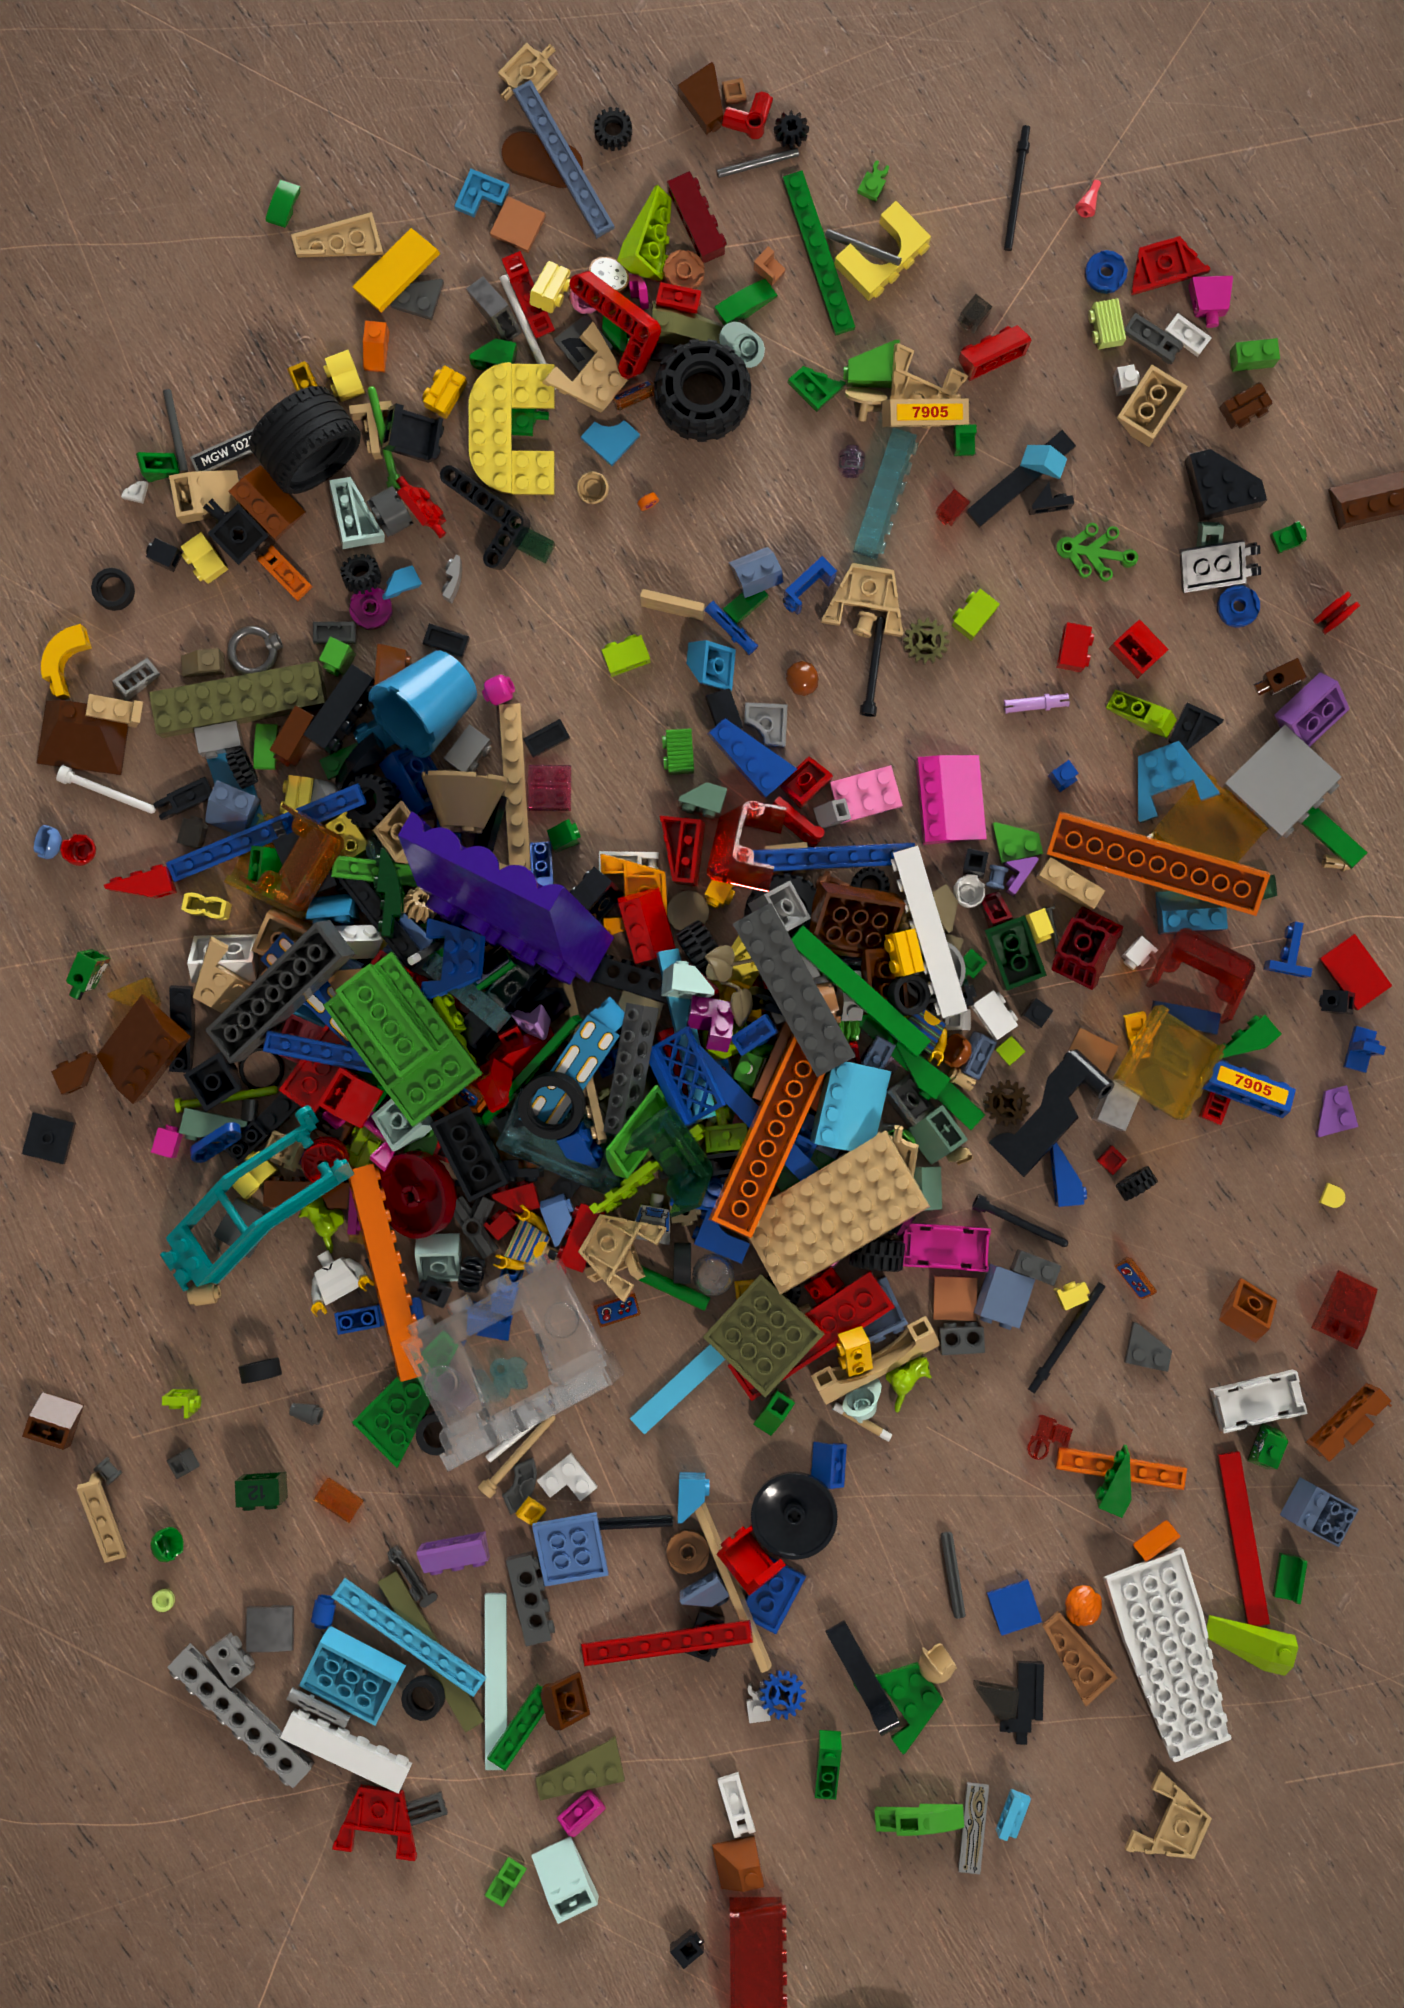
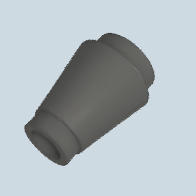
M293 1403L290 1407L289 1415L313 1426L314 1424H320L324 1410L316 1404Z

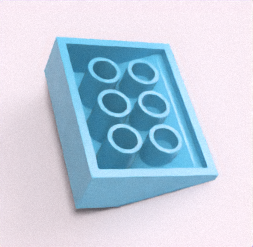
M846 1061L826 1072L810 1142L835 1149L852 1151L874 1138L878 1132L891 1071Z
M329 1626L319 1642L299 1686L376 1726L406 1665Z

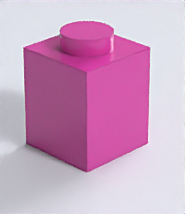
M167 1124L165 1128L158 1127L151 1153L169 1158H177L183 1134L178 1132V1127Z

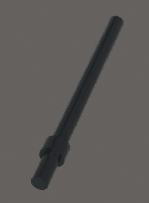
M1028 125L1022 126L1020 141L1017 143L1016 152L1018 157L1004 244L1005 251H1012L1026 154L1029 153L1030 143L1028 142L1030 126Z
M1097 1283L1088 1297L1089 1301L1084 1303L1044 1365L1036 1371L1035 1374L1037 1375L1028 1388L1032 1393L1035 1394L1042 1382L1046 1381L1050 1376V1370L1106 1286L1102 1283Z

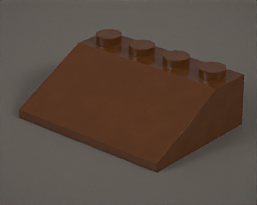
M819 881L813 899L810 932L835 955L862 958L863 950L885 948V935L897 932L906 904L896 893Z
M142 994L96 1057L116 1089L132 1104H135L148 1095L191 1036Z

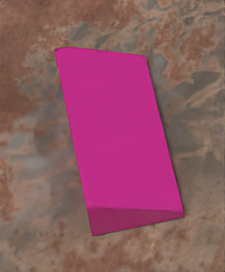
M589 1789L561 1813L557 1819L567 1835L575 1837L598 1817L606 1807Z

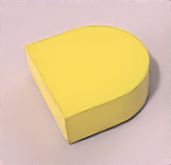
M1326 1183L1319 1203L1332 1208H1338L1345 1202L1344 1191L1335 1185Z

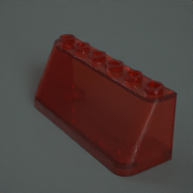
M729 1897L730 2008H787V1994H783V1986H787V1971H783V1963H787V1949H783L782 1942L787 1941L786 1927H782V1919H786V1905H782L781 1897Z

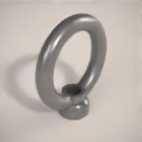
M247 626L239 629L231 637L227 648L228 659L232 667L242 675L270 670L276 661L277 650L283 648V644L277 632L270 634L261 627ZM251 634L262 637L269 650L267 660L257 668L243 666L236 656L238 642L243 637Z

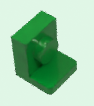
M1299 521L1270 534L1277 554L1298 547L1307 540L1306 529Z

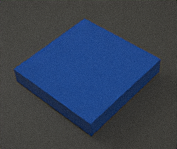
M1028 1579L987 1592L1001 1636L1042 1622Z

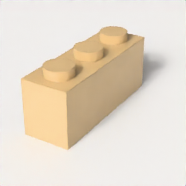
M1052 857L1045 861L1036 876L1038 880L1089 910L1095 909L1105 892L1101 887Z

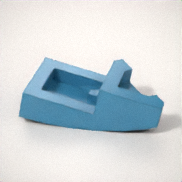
M413 565L392 573V576L387 581V588L382 596L383 600L397 597L401 592L421 586L422 583Z

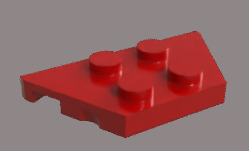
M1181 236L1139 248L1131 295L1208 274L1211 269L1200 261L1197 257L1198 254L1187 246V243Z

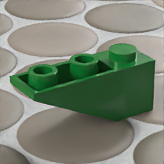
M1255 1015L1247 1021L1248 1026L1244 1030L1240 1028L1230 1036L1232 1038L1227 1044L1224 1042L1214 1050L1216 1054L1212 1058L1220 1059L1267 1048L1282 1033L1266 1015H1260L1259 1017Z
M1125 1444L1121 1451L1118 1450L1116 1452L1114 1464L1111 1469L1107 1470L1104 1478L1105 1482L1102 1487L1097 1489L1095 1494L1099 1509L1123 1518L1132 1500L1130 1454Z
M819 1730L815 1798L836 1800L842 1753L841 1731Z

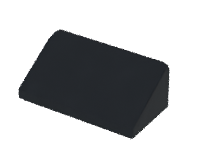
M730 688L705 696L715 726L726 718L738 728H743Z

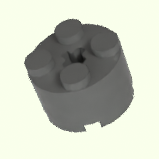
M393 486L366 501L387 537L393 536L413 524L402 500L397 497L398 494Z

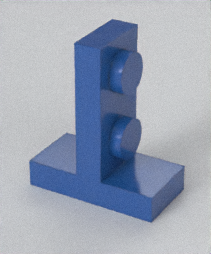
M1295 921L1286 927L1284 938H1287L1286 945L1282 948L1280 958L1283 961H1265L1263 970L1302 978L1311 977L1313 968L1296 965L1304 923Z
M764 1014L733 1035L731 1040L740 1055L744 1056L757 1046L770 1044L777 1039L775 1034L778 1033V1030L768 1014Z
M1354 1026L1343 1067L1366 1073L1370 1057L1384 1055L1386 1047L1379 1045L1380 1041L1375 1040L1377 1031Z

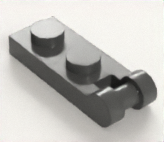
M1137 313L1133 315L1124 329L1126 336L1161 357L1167 364L1174 362L1176 353L1180 352L1184 346L1179 340ZM1165 344L1170 347L1168 351L1163 348Z

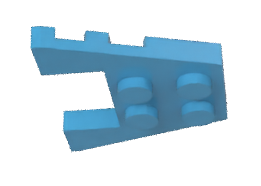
M1179 741L1138 756L1139 823L1159 817L1152 799L1153 795L1194 781L1201 801L1220 795L1219 790Z

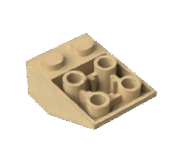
M237 470L186 472L169 476L176 517L182 524L213 518L203 509L207 503L214 510L209 503L212 498L225 512H230L239 504L228 492L239 482Z

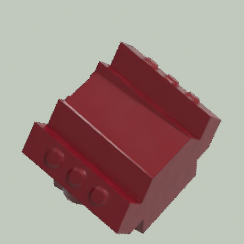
M1082 906L1077 911L1075 917L1071 918L1057 946V954L1053 960L1051 970L1093 990L1098 985L1099 977L1103 974L1106 964L1116 948L1117 940L1122 936L1124 926Z

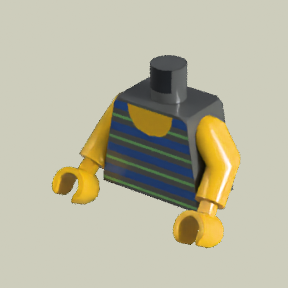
M933 1003L929 1010L925 1009L920 1014L904 1017L931 1040L923 1052L928 1055L931 1054L928 1058L929 1062L933 1058L937 1059V1066H939L944 1059L943 1054L947 1045V1030L945 1028L946 1023L939 1019L941 1015L937 1016Z

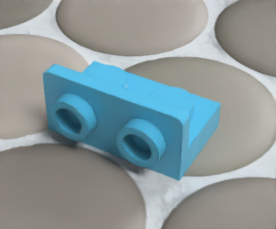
M1010 1789L995 1829L1000 1839L1007 1841L1009 1836L1017 1838L1031 1801L1029 1795Z

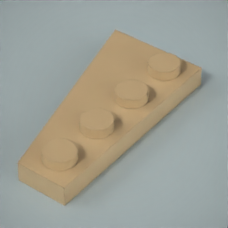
M372 212L291 234L298 258L384 255Z

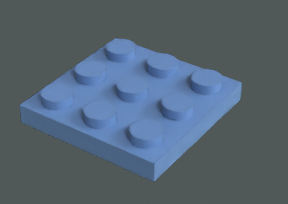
M597 1512L533 1523L532 1528L544 1586L609 1575Z

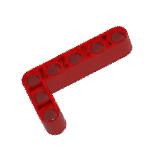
M585 271L572 276L569 282L572 292L631 336L618 366L620 375L625 379H629L643 373L661 334L660 324L594 273Z

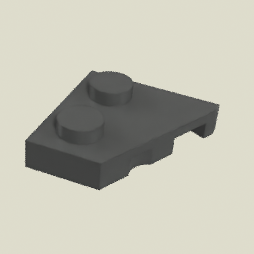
M1132 1322L1124 1362L1168 1372L1172 1350L1138 1323Z

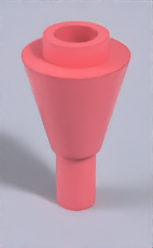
M1099 180L1093 181L1090 190L1087 191L1075 206L1076 211L1081 217L1088 218L1095 215L1097 192L1101 186Z

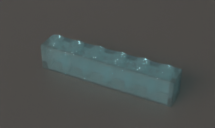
M893 427L854 546V553L876 560L879 554L883 555L887 542L883 541L885 534L890 535L893 526L890 518L892 514L896 515L900 504L896 502L898 494H903L906 483L902 481L905 474L909 475L912 467L909 459L911 455L916 454L919 443L915 442L916 434Z

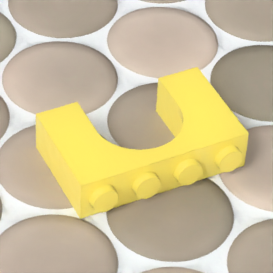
M897 201L881 214L879 224L896 240L899 246L898 257L902 258L899 266L892 263L883 265L873 264L866 260L851 243L835 257V267L868 301L873 297L877 298L884 291L883 287L888 283L892 284L899 277L901 270L904 268L907 270L914 263V258L918 254L923 255L930 247L931 236Z

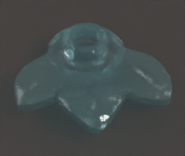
M512 1357L508 1360L498 1358L492 1362L490 1373L494 1377L493 1387L502 1398L506 1399L511 1388L526 1389L528 1387L527 1377L522 1372L528 1365L524 1359L520 1357ZM503 1365L505 1371L502 1373L498 1372L497 1366Z

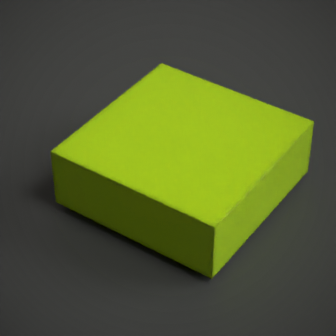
M1012 1036L995 1049L1008 1066L1026 1052Z

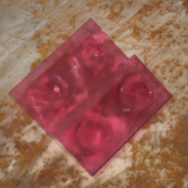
M529 765L528 810L571 811V765Z

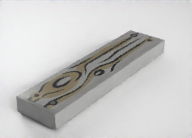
M966 1783L964 1803L965 1826L961 1832L958 1872L980 1875L989 1793L988 1784Z

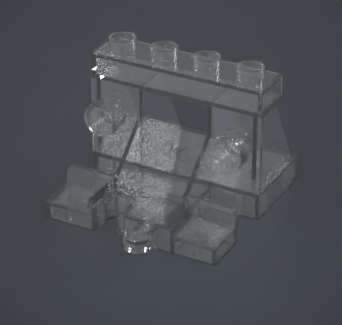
M547 1253L542 1254L523 1265L528 1276L512 1283L507 1273L484 1285L489 1296L474 1304L470 1295L467 1294L445 1306L450 1315L445 1320L434 1324L431 1316L428 1315L406 1327L411 1338L401 1342V1345L443 1427L439 1438L445 1452L439 1456L447 1472L494 1448L516 1434L526 1431L605 1389L625 1374L613 1351L608 1353L571 1286L574 1282L562 1259L551 1263ZM523 1310L536 1336L549 1372L548 1377L552 1383L506 1407L467 1339Z

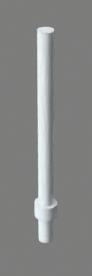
M502 275L499 279L537 364H546L508 276Z

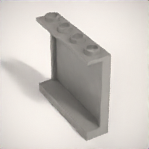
M1284 725L1223 785L1222 789L1227 794L1232 792L1278 835L1276 837L1278 841L1282 836L1286 839L1295 830L1292 826L1297 822L1301 824L1310 815L1308 811L1312 807L1317 809L1325 801L1322 797L1327 792L1331 795L1340 786L1337 782L1341 779V776L1290 728Z

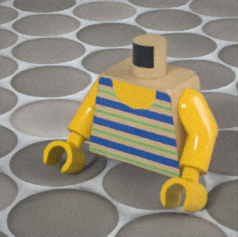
M520 1205L524 1210L523 1214L518 1215L515 1213L520 1222L505 1255L497 1254L495 1256L501 1259L500 1264H493V1266L499 1269H532L535 1265H539L542 1257L554 1262L559 1250L548 1246L551 1236L544 1220L529 1211L524 1205Z

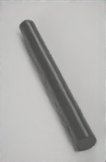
M798 148L717 169L718 178L798 157L799 151Z
M827 229L825 233L826 238L847 246L851 243L859 251L897 266L901 264V257L830 229Z
M171 389L163 390L179 471L180 473L188 472L172 391Z

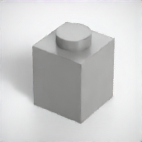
M845 798L832 800L813 808L818 825L822 828L832 827L851 819Z

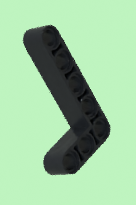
M451 465L443 467L440 471V479L444 484L502 525L483 555V562L489 568L496 570L504 569L531 527L529 518L463 470ZM455 472L454 480L450 481L451 473ZM471 483V491L467 493L466 487ZM487 495L488 501L483 505V497ZM504 507V514L499 516L500 508ZM520 518L521 525L519 528H516L515 522ZM509 536L510 542L505 547L504 540ZM497 554L498 562L493 564V557Z
M843 1620L826 1630L825 1632L868 1707L880 1735L883 1736L899 1727L901 1724L895 1709L846 1622Z

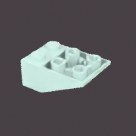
M571 1836L531 1855L548 1904L558 1924L598 1905L599 1895Z

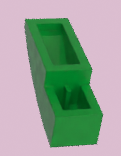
M763 279L723 300L714 307V313L724 326L731 322H738L741 319L744 321L778 295L768 281Z

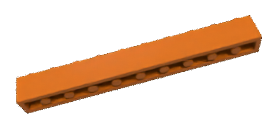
M374 1164L353 1168L354 1175L348 1178L398 1380L403 1382L426 1375L425 1369H428L426 1357L421 1355L420 1348L423 1347L421 1336L416 1335L415 1327L418 1326L415 1314L411 1315L409 1306L413 1305L410 1293L405 1291L404 1285L407 1284L405 1273L400 1271L399 1264L402 1263L400 1252L395 1251L394 1243L397 1240L394 1230H390L388 1222H391L389 1209L384 1208L383 1201L386 1200L384 1189L379 1188L378 1180L381 1179L378 1167L374 1168Z

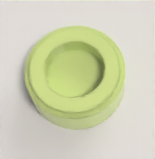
M160 1589L152 1597V1605L159 1612L168 1611L175 1603V1596L169 1589Z

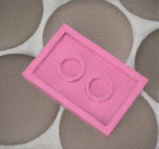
M891 765L829 783L834 800L845 798L851 819L841 824L903 806Z

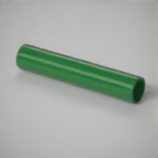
M642 1266L645 1277L639 1279V1281L705 1311L711 1297L683 1284L673 1283L672 1279Z

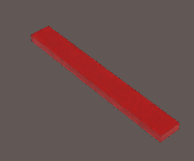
M1239 1451L1217 1454L1246 1623L1254 1626L1268 1625L1270 1620L1241 1454Z
M750 1620L583 1643L581 1648L585 1667L750 1644L754 1641Z

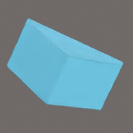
M1027 445L1020 466L1060 479L1067 458L1051 445Z

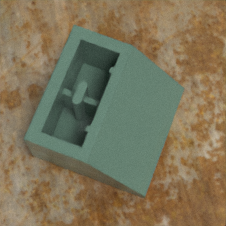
M706 782L680 796L679 807H682V811L694 814L695 811L702 813V817L709 820L720 819L727 796V788Z
M943 1105L936 1107L915 1126L906 1129L915 1137L916 1144L919 1145L918 1148L931 1165L968 1140Z

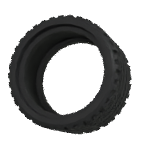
M311 386L294 392L272 407L253 429L249 447L284 493L298 494L315 488L337 473L358 449L361 431L326 387Z

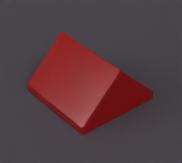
M809 756L779 786L801 809L832 780L833 775Z

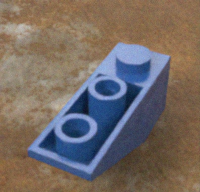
M551 841L530 843L531 872L536 877L537 883L542 886L555 884Z

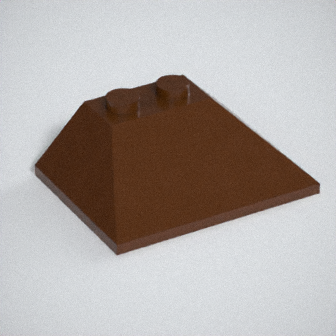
M65 700L46 701L37 764L55 767L64 765L77 770L114 775L122 774L128 724L85 716L87 703Z

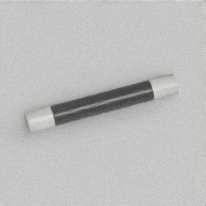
M445 938L439 939L408 957V963L413 965L443 948Z

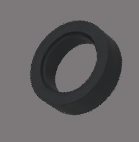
M554 1071L544 1072L532 1078L521 1092L518 1101V1112L523 1125L532 1134L550 1140L560 1139L571 1134L583 1118L586 1107L585 1096L580 1085L572 1077ZM554 1086L566 1092L572 1102L570 1118L561 1124L555 1125L541 1121L532 1109V1097L538 1089Z

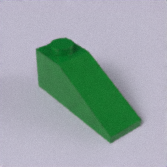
M897 1041L894 1045H896V1049L915 1086L920 1090L919 1094L928 1101L930 1098L936 1100L951 1078L921 1056L915 1057Z

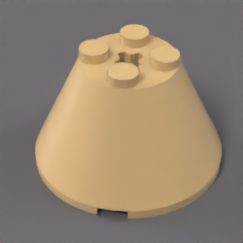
M428 771V775L422 772V779L440 826L451 830L453 833L467 831L469 833L482 834V829L487 824L508 784V778L493 774H487V776L478 775L476 777V772Z

